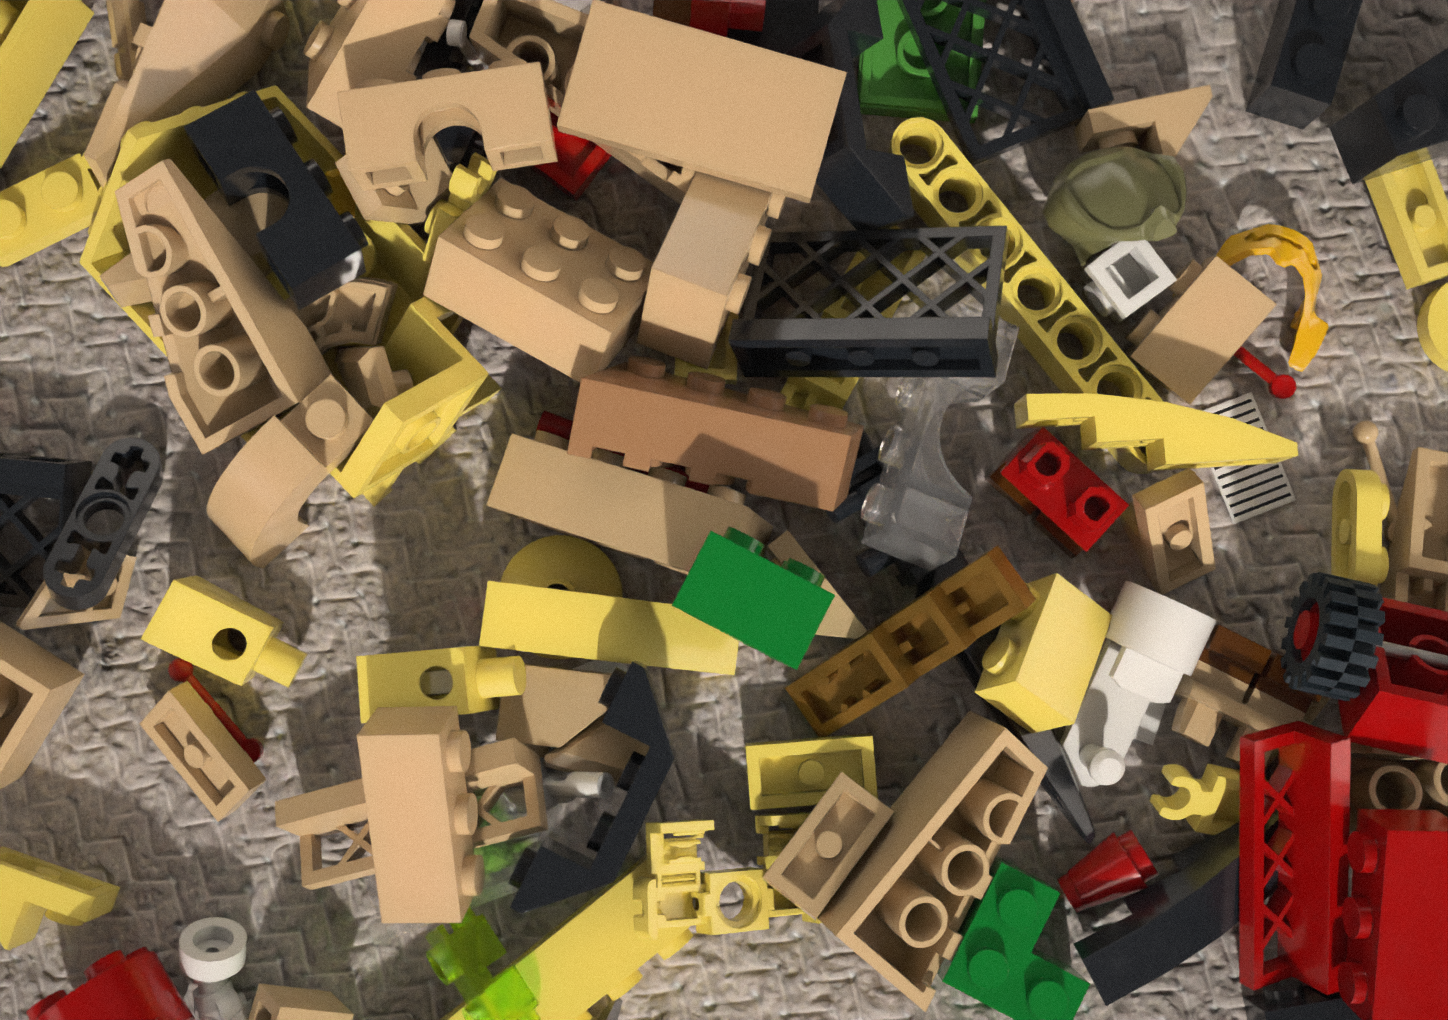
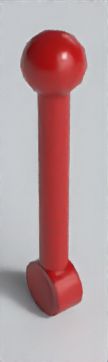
M1243 346L1234 353L1237 359L1268 383L1269 393L1273 397L1286 399L1291 397L1296 391V382L1291 376L1285 374L1277 375Z
M181 658L174 659L168 667L170 678L176 682L184 683L188 681L203 701L209 705L215 716L240 747L250 756L253 763L260 760L264 752L262 743L258 739L247 738L193 675L194 667L192 663Z

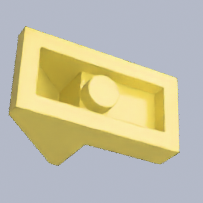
M1 846L0 943L4 949L11 950L32 941L38 932L44 913L48 919L70 926H81L84 922L86 923L112 911L120 887Z

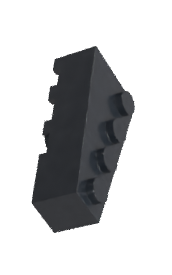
M1448 48L1394 82L1329 127L1352 185L1448 155Z

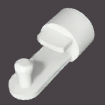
M1125 580L1110 613L1112 614V619L1105 636L1107 641L1095 664L1075 723L1066 727L1060 740L1061 747L1077 784L1086 787L1112 785L1122 778L1125 771L1124 757L1150 702H1171L1183 674L1192 675L1217 620L1157 592Z

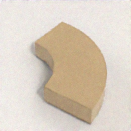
M357 277L301 310H298L290 297L285 302L306 326L321 355H324L332 347L349 342L368 345L382 343L398 283L378 278Z

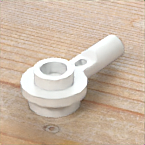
M540 757L546 810L555 807L559 803L571 802L576 797L607 799L613 793L614 780L608 772H562L544 766V758ZM524 785L505 789L503 792L505 799L508 802L514 803L518 812L527 813Z

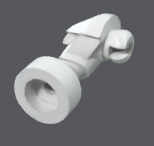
M222 917L200 919L188 925L180 935L179 967L185 975L191 978L193 984L198 985L193 991L196 1020H248L252 999L247 1001L242 992L237 994L232 981L228 980L229 977L239 972L245 964L247 934L239 923L231 919Z

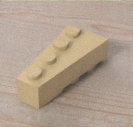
M969 711L890 807L894 813L817 918L836 937L926 1012L936 993L931 984L944 958L952 961L963 939L958 930L975 897L980 900L983 899L993 879L989 875V869L1001 845H1010L1048 767L1007 728Z

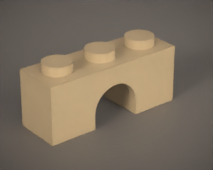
M508 58L493 62L486 70L461 73V71L452 68H440L425 73L422 79L395 83L390 79L373 78L358 83L356 89L337 92L348 171L362 191L428 181L425 165L427 145L437 132L450 126H466L482 135L484 150L493 171L558 162L547 89L540 62L527 63L523 59Z

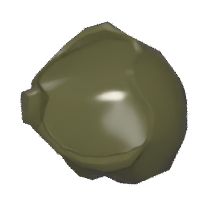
M1110 147L1095 150L1073 160L1055 177L1042 214L1049 228L1072 244L1082 267L1086 265V262L1092 256L1109 250L1120 241L1146 240L1150 242L1160 241L1173 236L1177 232V223L1185 210L1187 196L1185 173L1174 156L1154 154L1133 147Z

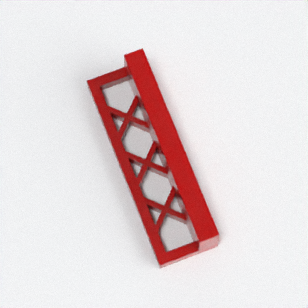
M1299 720L1240 736L1239 983L1254 991L1289 977H1294L1316 990L1330 995L1339 991L1338 969L1342 962H1346L1348 935L1343 924L1342 910L1344 901L1348 897L1349 886L1347 845L1350 825L1351 738ZM1279 748V765L1267 782L1264 779L1265 752ZM1277 809L1278 828L1266 844L1264 842V826L1274 810ZM1275 870H1277L1278 888L1267 905H1265L1264 887ZM1276 930L1278 932L1277 957L1264 962V948Z

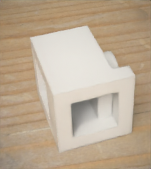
M1146 240L1118 242L1096 258L1079 275L1086 284L1084 286V293L1093 308L1102 316L1107 317L1110 315L1117 325L1177 281Z

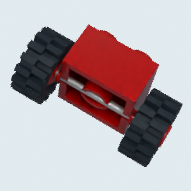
M1322 572L1310 574L1308 582L1303 581L1299 587L1300 597L1294 596L1290 605L1293 609L1292 617L1287 616L1284 627L1288 628L1287 637L1282 638L1281 649L1286 650L1285 655L1281 658V668L1286 669L1283 675L1285 683H1289L1288 687L1291 689L1338 699L1343 735L1351 738L1352 743L1448 764V612L1384 598L1382 594L1377 593L1379 588L1370 583Z

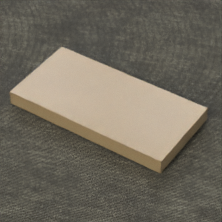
M592 0L558 118L557 128L562 133L810 203L847 72L602 1Z

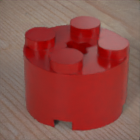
M146 946L133 951L127 956H124L121 950H116L100 958L83 972L87 982L69 994L65 990H59L43 998L26 1012L29 1020H195L156 952L149 951Z

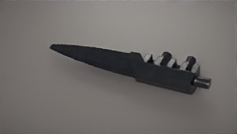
M863 428L847 498L834 511L825 510L832 522L836 524L855 512L862 510L867 518V521L863 523L869 534L875 531L881 542L856 556L859 568L865 576L870 578L894 563L900 572L896 578L901 587L906 585L911 587L918 583L916 599L968 565V561L894 441L875 448ZM1001 625L979 637L967 649L954 656L975 690L984 670L982 666L983 656L991 643L995 641ZM980 697L996 722L1007 728L1048 767L1040 784L1079 835L1088 844H1091L1095 838V829L1054 729L1030 733Z

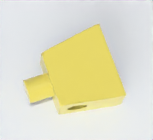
M197 575L173 580L141 637V640L241 686L254 678L258 672L289 688L308 655L276 638L284 624L280 619ZM232 628L244 634L247 641L244 652H240L232 646L230 642Z
M467 646L356 656L361 724L366 723L378 707L457 706L458 715L499 709L500 697L522 695L526 688V669L523 659L520 656L497 657L496 650L492 647Z

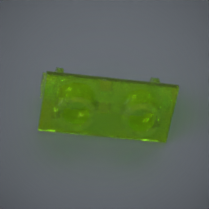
M469 906L462 923H449L454 931L452 934L449 935L444 925L441 924L425 936L431 946L426 951V957L433 971L446 986L454 982L467 1003V1006L462 1009V1015L465 1020H541L535 1009L540 1003L535 998L515 964L494 978L487 969V966L507 952L483 913L476 916L471 906Z

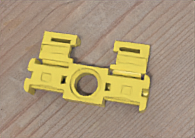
M811 812L755 815L756 833L763 834L764 855L757 856V865H763V868L747 867L700 871L705 870V861H701V857H697V844H701V841L696 838H704L705 831L714 830V820L693 819L646 823L647 874H655V878L641 876L633 883V900L642 902V914L633 916L635 934L640 938L658 941V929L696 925L697 933L708 935L769 929V917L802 914V921L822 923L818 918L816 920L811 918L763 880L765 873ZM769 826H778L779 829H782V828H793V829L769 831ZM673 833V836L690 835V837L664 838V834ZM735 882L743 892V907L738 915L728 919L720 909V895L725 886ZM694 897H695V909L693 908V899H694Z

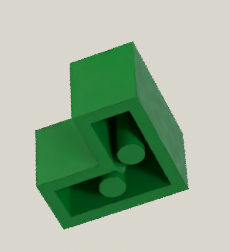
M728 526L723 536L710 531L672 606L762 654L797 670L835 597V594L821 588L826 576L792 558H789L788 561L784 560L782 565L779 566L759 556L765 545Z
M996 856L989 869V875L993 879L983 899L980 900L975 897L958 930L963 939L952 961L944 958L937 974L942 982L1014 1020H1073L1090 983L1073 967L1034 947L1056 904L1060 892L1040 878Z

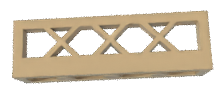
M515 738L472 748L469 768L465 772L467 793H474L476 797L481 796L477 802V827L472 835L473 849L548 830L540 755ZM362 778L275 801L276 827L300 836L302 887L314 890L375 874L373 856L362 858L366 851L372 855ZM524 785L527 816L502 822L489 813L505 789ZM484 819L492 824L479 828ZM364 826L360 833L354 830L355 828ZM343 832L354 841L337 865L322 868L321 837Z

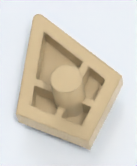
M348 346L338 348L335 363L348 392L374 419L385 402L413 387L412 377L407 369L391 371L384 346Z
M83 546L85 560L80 570L76 574H63L68 587L73 588L79 579L91 580L87 568V560L91 552ZM126 555L105 598L97 605L88 609L70 610L58 605L52 599L44 580L17 620V627L22 630L121 618L136 557Z
M604 713L562 747L555 748L546 754L543 764L548 768L562 772H608L613 777L614 787H616L633 751L646 756L650 746L602 723L606 715Z

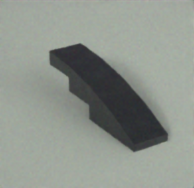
M1277 809L1274 810L1264 826V842L1266 844L1278 828ZM1239 822L1172 855L1178 872L1123 899L1130 916L1074 943L1106 1006L1166 974L1221 937L1239 922ZM1275 870L1264 887V900L1278 888L1277 870Z

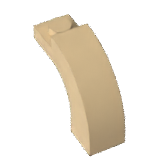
M330 374L284 418L279 419L273 416L237 453L211 492L207 503V516L252 565L265 568L309 527L298 514L302 505L321 481L356 449L374 418Z

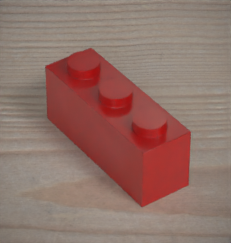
M1357 809L1356 831L1350 834L1347 845L1348 859L1353 869L1351 897L1345 899L1342 910L1343 924L1348 939L1346 962H1342L1338 969L1337 980L1340 995L1348 1007L1361 1020H1448V817L1437 810Z

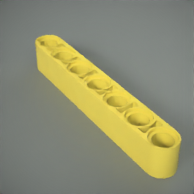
M924 117L910 118L902 122L893 133L887 153L902 155L900 148L909 144L921 146L927 151L930 157L929 162L913 164L905 159L913 209L929 228L1007 225L1009 243L999 315L1062 393H1097L1099 381L1106 380L1114 383L1119 388L1122 397L1163 401L945 131L933 120ZM945 191H954L961 194L968 204V210L961 213L948 211L942 206L939 194ZM967 249L954 260L964 271L970 273L985 262L987 258L981 254L979 249ZM986 282L981 285V286H983L985 289H986ZM1030 285L1037 288L1044 297V309L1031 310L1026 308L1018 298V287ZM1059 333H1070L1080 340L1083 346L1081 359L1067 358L1061 353L1057 343ZM1139 447L1108 449L1117 462L1127 471L1135 474L1154 472H1147L1146 455L1141 452Z

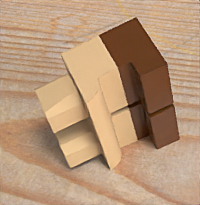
M1215 625L1192 675L1183 674L1174 693L1175 696L1181 698V701L1177 707L1171 731L1197 744L1209 747L1222 719L1238 727L1225 758L1240 765V736L1298 720L1302 721L1311 702L1319 703L1322 696L1288 687L1289 683H1285L1283 678L1286 669L1281 668V658L1283 656L1271 654V650L1222 625ZM1279 748L1265 752V771L1276 757Z

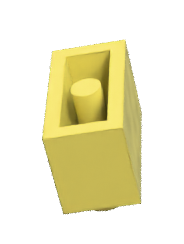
M1058 573L1025 583L1036 600L1027 609L1001 624L995 641L991 643L983 656L982 666L984 670L975 690L976 694L1030 733L1075 723L1112 619V614Z

